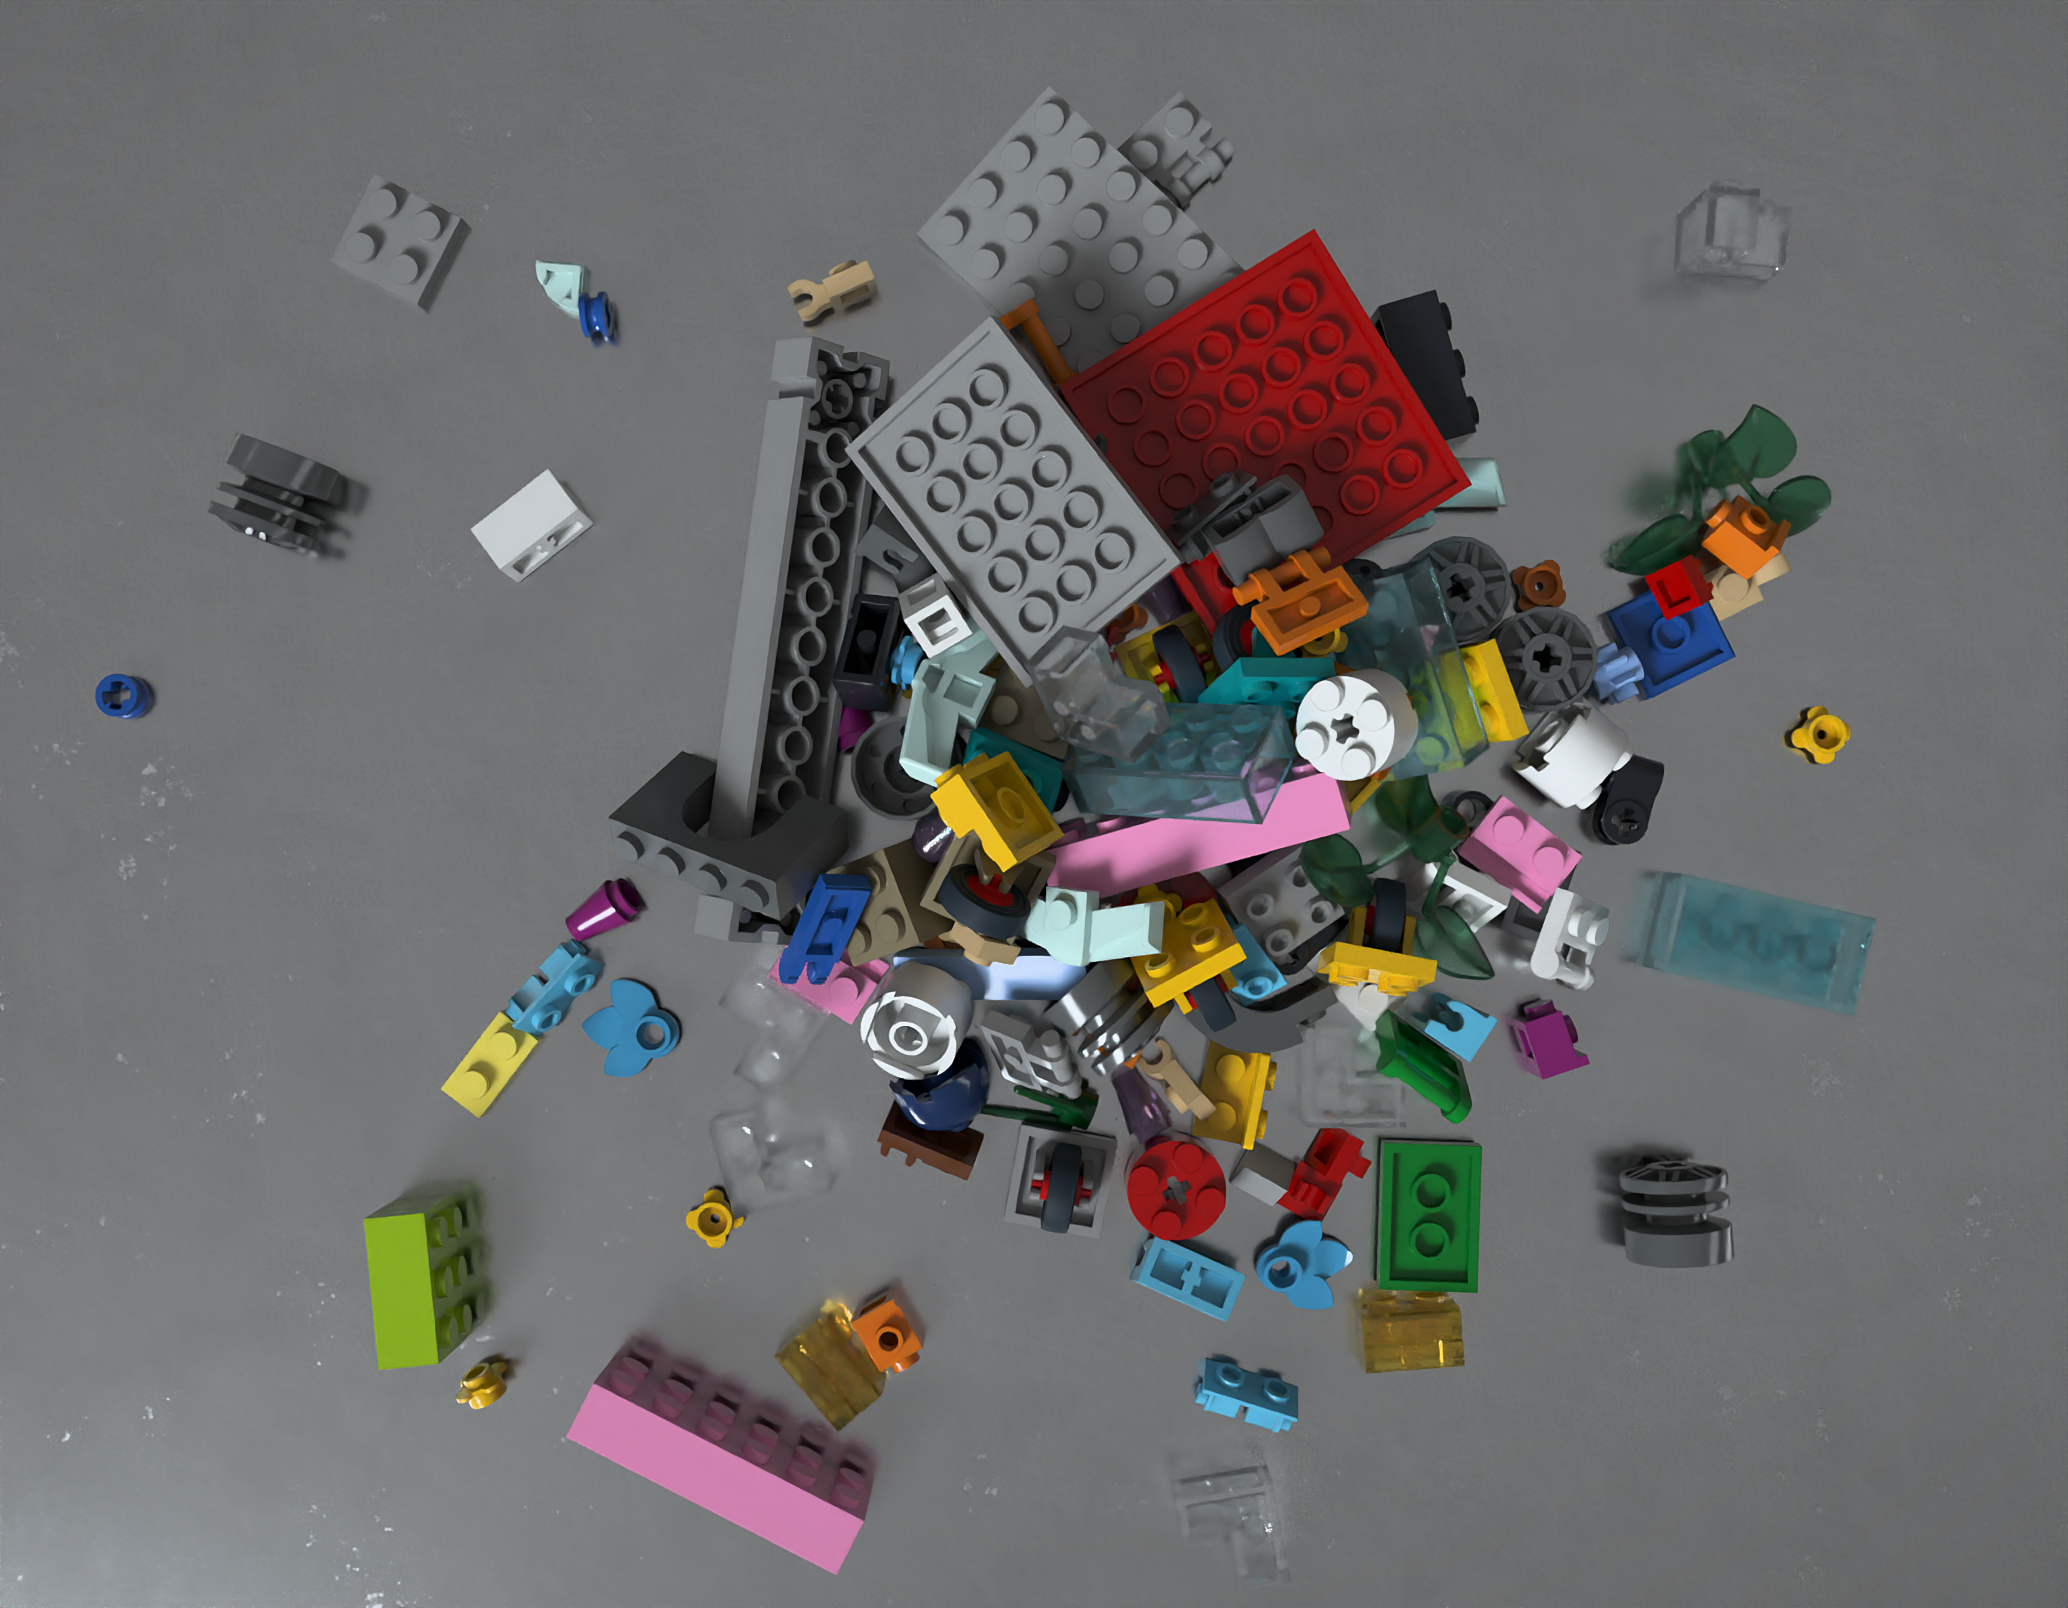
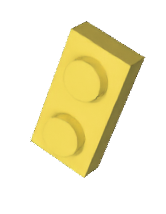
M502 1010L496 1015L441 1088L442 1091L478 1118L485 1116L542 1041V1038L514 1029L512 1024L515 1021L506 1013V1010Z

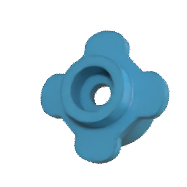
M905 636L901 645L897 646L893 651L890 659L892 682L895 684L901 683V687L904 690L911 689L912 679L922 660L929 658L919 643L916 642L914 644L913 637Z

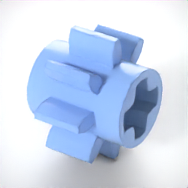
M1614 642L1597 648V672L1588 689L1591 696L1597 701L1607 697L1609 703L1613 705L1639 694L1634 683L1644 678V671L1635 652L1628 646L1618 650Z

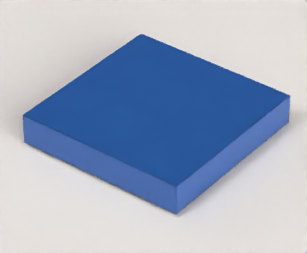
M1650 589L1601 614L1618 649L1620 650L1626 646L1630 647L1641 662L1644 678L1635 684L1643 700H1649L1736 657L1709 601L1666 621Z

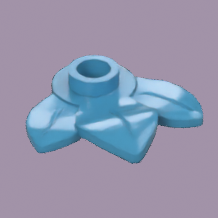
M625 979L613 980L610 985L613 1006L597 1011L581 1025L584 1032L593 1042L609 1050L604 1064V1073L614 1077H630L640 1073L651 1058H660L670 1053L678 1042L679 1028L677 1022L669 1013L657 1008L652 992L644 985ZM650 1025H658L663 1030V1038L660 1042H654L649 1039L647 1030Z
M1307 1219L1290 1225L1285 1229L1278 1244H1273L1261 1252L1256 1262V1271L1259 1280L1265 1287L1276 1292H1284L1294 1306L1312 1310L1326 1309L1334 1306L1333 1294L1326 1279L1342 1270L1354 1257L1352 1252L1338 1240L1322 1238L1320 1220ZM1279 1261L1288 1262L1287 1267L1283 1270H1274L1272 1268Z

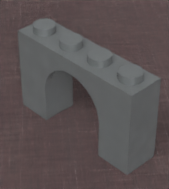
M681 751L608 817L615 856L780 921L816 884L820 873H827L849 850L846 810L805 795L775 824L753 837L736 841H717L697 835L696 833L710 819L717 763Z

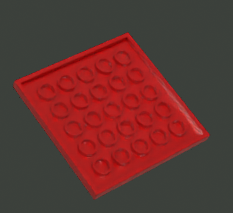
M1315 229L1058 386V391L1068 408L1094 441L1098 433H1102L1107 439L1108 449L1105 457L1163 531L1171 525L1170 519L1179 509L1188 504L1195 505L1210 492L1208 490L1209 485L1218 476L1227 471H1234L1238 468L1254 475L1257 478L1254 484L1258 487L1278 476L1288 474L1303 489L1325 533L1310 550L1312 551L1320 546H1324L1328 550L1331 564L1321 568L1323 573L1342 566L1472 485ZM1212 551L1201 562L1196 559L1189 565L1185 561L1171 575L1213 641V633L1221 617L1238 603L1233 595V587L1235 585L1225 575ZM1294 581L1281 587V589L1285 592L1302 583Z

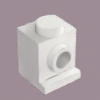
M938 572L898 595L903 619L929 659L973 634L966 621L961 602Z

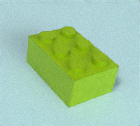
M453 1194L397 1199L364 1218L378 1370L440 1364L467 1339V1334L470 1333L472 1326L470 1307L468 1304H463L462 1286L465 1285L467 1279V1265L464 1256H459L457 1237L462 1232V1216L460 1209L454 1207Z

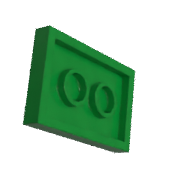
M1381 1140L1376 1286L1379 1290L1478 1293L1482 1146L1479 1143Z

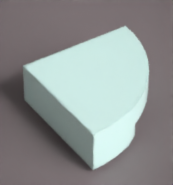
M536 260L537 277L548 297L561 309L579 316V294L585 293L587 286L588 268L586 265Z

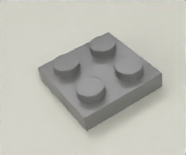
M374 174L331 261L337 266L423 309L466 222L461 217Z

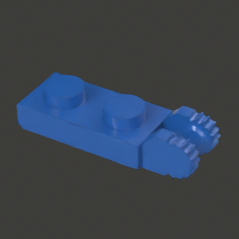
M820 873L788 948L784 949L782 958H780L778 975L780 976L781 983H797L808 962L806 976H808L810 984H825L834 964L839 963L870 896L872 887L867 876Z

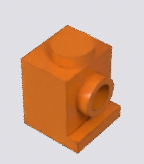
M1738 495L1731 502L1726 499L1721 500L1708 514L1705 523L1709 527L1701 545L1744 579L1748 580L1781 551L1792 524L1785 519L1776 524L1762 508L1750 504L1742 496Z
M897 1288L854 1312L850 1325L854 1332L857 1331L880 1372L892 1367L895 1373H899L920 1359L917 1351L923 1348L925 1337ZM884 1332H893L898 1337V1343L886 1346L880 1336Z

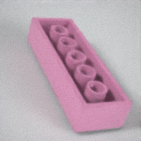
M1298 755L1293 758L1294 765L1275 770L1274 764H1265L1244 772L1246 778L1227 784L1225 777L1216 778L1197 785L1198 792L1179 797L1178 791H1171L1149 799L1150 805L1132 811L1131 805L1126 804L1104 811L1102 813L1103 819L1085 824L1084 818L1058 824L1065 836L1044 849L1056 855V865L1047 879L1048 886L1060 885L1100 891L1099 898L1349 830L1351 829L1352 808L1344 781L1325 775V772H1320L1307 759Z
M615 1356L611 1359L594 1381L566 1438L835 1575L838 1574L864 1523L872 1487L866 1485V1480L860 1474L847 1468H841L838 1471L823 1463L822 1457L815 1451L804 1446H797L795 1449L779 1441L778 1434L772 1429L761 1424L750 1426L736 1419L734 1411L718 1402L707 1404L691 1396L692 1391L684 1384L670 1379L664 1382L648 1374V1368L635 1359L624 1357L621 1360Z

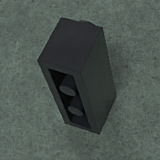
M1435 289L1378 306L1371 316V321L1447 445L1467 441L1477 432L1475 425L1479 424V412L1472 396L1467 397L1461 379L1466 375L1465 363L1460 350H1453L1448 334V331L1452 330V319L1447 304L1445 302L1439 303Z

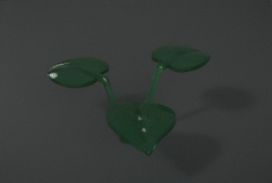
M1753 404L1742 423L1727 438L1720 430L1713 429L1699 433L1688 443L1686 451L1696 470L1688 476L1692 484L1691 520L1689 521L1682 514H1675L1658 520L1641 532L1618 555L1613 564L1620 571L1647 576L1690 554L1695 558L1702 548L1701 542L1703 540L1700 533L1696 532L1702 525V484L1709 485L1713 489H1721L1739 484L1757 505L1761 506L1760 508L1768 514L1772 521L1779 524L1785 519L1792 524L1786 538L1808 529L1825 514L1827 508L1831 506V490L1823 479L1811 475H1801L1781 483L1771 492L1769 498L1762 496L1751 484L1754 477L1769 478L1783 471L1796 455L1797 441L1791 429L1780 417L1759 405Z
M1426 770L1398 776L1385 784L1377 793L1375 806L1380 819L1390 830L1399 834H1405L1406 841L1372 863L1362 865V858L1356 847L1337 833L1304 842L1299 858L1308 880L1328 900L1346 907H1359L1367 903L1375 893L1374 887L1367 875L1376 872L1409 850L1422 863L1440 862L1441 864L1421 909L1425 919L1415 926L1414 933L1418 947L1426 959L1438 961V971L1450 977L1489 980L1495 976L1483 948L1466 921L1448 906L1440 905L1435 909L1433 908L1449 867L1457 861V857L1452 851L1468 837L1469 826L1465 818L1457 810L1449 806L1439 807L1431 791Z

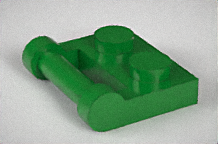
M1388 1009L1375 1022L1379 1049L1381 1051L1376 1064L1377 1070L1388 1078L1397 1077L1441 1108V1115L1453 1124L1461 1123L1468 1116L1472 1108V1099L1462 1061Z

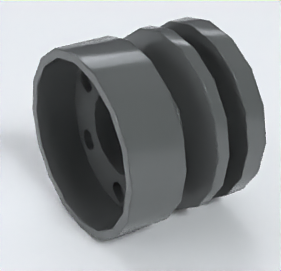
M236 432L225 463L232 469L245 475L243 485L218 482L217 490L236 496L238 499L234 509L211 500L207 512L216 515L231 527L232 530L279 547H303L310 550L314 538L293 531L296 520H300L319 527L321 520L314 514L301 508L304 498L328 502L339 471L291 451Z
M1451 536L1433 542L1402 566L1393 585L1392 604L1398 622L1412 638L1428 646L1451 647L1485 635L1501 621L1510 604L1512 582L1506 563L1491 546L1473 537ZM1461 582L1465 591L1461 592L1459 596L1450 598L1446 590L1452 584Z
M1534 607L1501 620L1482 638V641L1495 638L1522 714L1534 715L1555 711L1575 703L1589 689L1597 672L1598 649L1591 631L1576 615L1558 607ZM1543 651V658L1550 660L1549 667L1540 669V663L1533 660V653Z
M892 716L874 723L859 737L851 756V780L857 796L871 812L888 820L913 821L929 819L940 815L938 807L930 797L938 788L910 777L899 763L908 717ZM957 731L949 769L957 764L962 765L967 747L966 741Z
M1130 957L1090 962L1091 971L1060 1000H1051L1040 1015L1062 1038L1076 1033L1081 1028H1084L1089 1033L1077 1051V1054L1082 1059L1091 1055L1101 1046L1104 1048L1091 1065V1068L1100 1077L1137 1055L1159 1032L1164 1019L1175 1006L1172 1000L1156 1008L1153 1007L1152 1003L1146 1006L1144 1003L1149 998L1142 984L1133 991L1126 986L1136 971Z
M1662 1161L1651 1163L1647 1166L1627 1169L1619 1174L1620 1187L1626 1191L1633 1192L1621 1199L1622 1207L1628 1211L1646 1214L1645 1217L1629 1221L1624 1225L1626 1258L1630 1262L1658 1268H1693L1722 1264L1733 1259L1735 1253L1732 1223L1727 1219L1708 1215V1213L1726 1208L1730 1204V1196L1725 1192L1717 1191L1726 1187L1729 1183L1728 1171L1726 1169L1690 1161Z

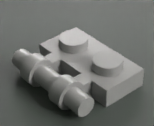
M1181 91L1175 94L1117 149L1180 209H1183L1193 199L1192 193L1208 178L1214 180L1225 169L1224 163L1236 153L1235 148L1226 138H1222L1211 149L1204 146L1201 141L1212 132L1213 126ZM1187 155L1195 164L1178 179L1169 171Z
M989 1010L980 1027L1005 1079L1045 1093L1048 1088L1062 1093L1067 1100H1075L1081 1095L1082 1076L1077 1065L1071 1062L1072 1051L1067 1040L1060 1037L1059 1033L1055 1030H1047L1038 1038L1034 1033V1027L1023 1017L1015 1014H1010L1008 1017Z

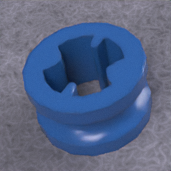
M600 291L597 297L594 298L590 297L587 292L580 293L578 308L584 336L586 338L593 337L594 332L597 331L602 332L603 336H611L612 312L607 292Z
M116 673L108 675L100 681L96 688L95 699L97 706L108 716L123 719L135 718L143 713L148 705L149 695L147 688L140 680L132 676ZM121 684H123L122 689L130 690V699L123 700L122 704L114 703L113 694L121 692Z

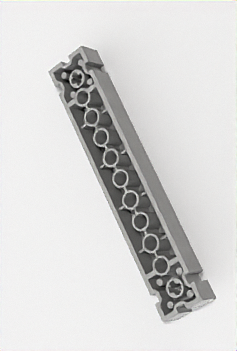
M814 336L776 340L771 380L780 383L778 399H768L708 826L707 839L736 841L758 835L775 824L803 795L829 804L843 705L839 698V692L836 691L832 683V678L848 619L852 618L850 612L855 594H858L863 556L861 558L854 553V550L867 532L873 490L872 485L844 449L878 419L873 417L875 401L885 400L890 361L861 351L843 353L844 346ZM699 893L694 933L731 942L761 944V941L777 945H789L806 907V895L780 921L762 913L751 911L742 905L719 896Z

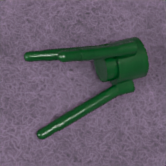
M1083 1078L1081 1095L1075 1100H1067L1059 1092H1056L1054 1096L1018 1084L1014 1087L1016 1094L1051 1106L1050 1112L1053 1114L995 1105H984L979 1114L1054 1125L1071 1131L1074 1126L1086 1131L1094 1117L1099 1094L1087 1090L1089 1081Z

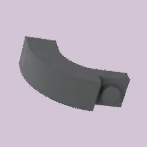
M1317 977L1269 1001L1249 1004L1246 1007L1242 1003L1234 1001L1228 993H1225L1237 1021L1221 1031L1213 1032L1199 1008L1184 1015L1175 998L1171 999L1175 1004L1173 1008L1207 1038L1229 1049L1248 1053L1276 1052L1303 1043L1296 1024L1306 1025L1318 1021L1327 1014L1326 1009L1338 1003L1332 986Z

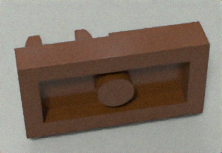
M894 1100L877 1142L882 1143L880 1152L885 1157L889 1154L890 1149L894 1148L908 1154L904 1165L910 1167L918 1158L927 1165L967 1181L984 1136L967 1129L949 1132L948 1130L932 1131L920 1128L907 1118L897 1101Z

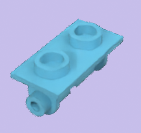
M1223 914L1247 959L1229 968L1238 984L1237 987L1231 990L1246 1007L1287 985L1288 982L1243 922L1236 924L1230 915Z
M571 938L567 944L561 942L539 967L550 980L544 985L537 976L532 975L508 1000L510 1006L506 1009V1013L515 1021L512 1024L513 1028L540 1037L545 1031L550 1030L559 1022L562 1012L578 995L583 994L592 986L595 976L605 965L598 960L583 955L586 949L575 939Z
M1205 1359L1203 1383L1198 1384L1194 1402L1202 1404L1203 1410L1235 1418L1240 1405L1248 1407L1244 1415V1422L1270 1429L1276 1433L1280 1429L1289 1431L1292 1421L1297 1422L1298 1387L1287 1384L1278 1378H1267L1242 1370L1230 1363H1220Z

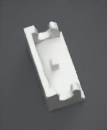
M547 469L470 530L498 568L519 583L592 526L594 522L564 484L561 485L554 474Z

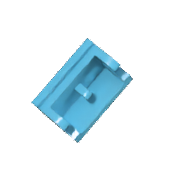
M1430 993V998L1434 1002L1442 1004L1445 1011L1439 1013L1440 1020L1429 1019L1428 1015L1413 1010L1406 1021L1451 1052L1471 1062L1498 1020L1490 1014L1470 1005L1467 1006L1462 1002L1452 1000L1442 993Z
M1155 1235L1153 1239H1149L1144 1246V1257L1140 1265L1134 1268L1130 1280L1211 1317L1228 1322L1246 1275L1176 1243L1161 1240Z

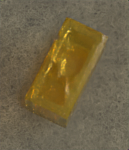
M1423 1291L1415 1295V1301L1397 1302L1396 1296L1373 1295L1367 1298V1304L1355 1305L1358 1359L1365 1374L1464 1366L1461 1311L1452 1298H1445L1444 1292Z
M821 1309L779 1345L774 1357L838 1432L883 1394L886 1382L882 1377L885 1375V1370L880 1372L869 1352L866 1351L862 1355L850 1341L854 1334L842 1317L838 1314L830 1317L824 1309Z

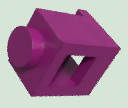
M1552 999L1529 1004L1524 1007L1526 1014L1513 1018L1531 1074L1544 1080L1590 1064L1587 1054L1574 1049L1573 1044L1578 1042V1035L1572 1019L1569 1015L1563 1016L1562 1011L1555 1008Z

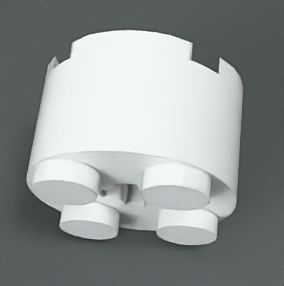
M1366 668L1328 678L1315 684L1306 694L1299 707L1295 742L1297 751L1322 773L1325 772V775L1331 778L1345 781L1363 779L1392 766L1410 751L1418 730L1416 708L1412 709L1410 701L1405 694L1408 691L1397 678L1384 671Z
M1581 696L1561 714L1556 710L1548 712L1522 742L1518 752L1524 756L1523 762L1514 761L1513 769L1559 808H1567L1574 804L1580 809L1590 806L1602 791L1600 786L1602 781L1612 770L1616 771L1622 768L1634 753V748L1627 743V734L1585 697Z
M906 961L898 969L891 972L883 981L866 1010L860 1028L863 1043L867 1039L869 1046L874 1052L872 1058L877 1065L894 1076L908 1080H922L926 1074L938 1072L937 1075L946 1071L952 1064L971 1026L973 1009L970 1001L972 993L969 986L961 980H956L941 969L922 965L916 961Z

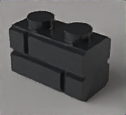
M863 593L855 594L850 612L852 618L848 619L832 683L836 691L839 692V698L843 706L888 712L891 711L897 684L893 683L891 679L890 659L895 648L901 645L903 638L910 636L911 630L903 619L899 598Z

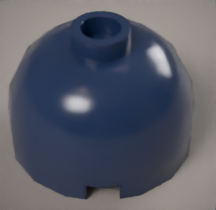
M967 1039L963 1040L952 1064L939 1075H937L938 1072L926 1074L922 1080H908L898 1077L899 1079L896 1083L890 1080L889 1086L898 1105L907 1118L918 1127L932 1131H961L973 1122L974 1117L979 1114L988 1101L991 1084L988 1064L978 1044Z

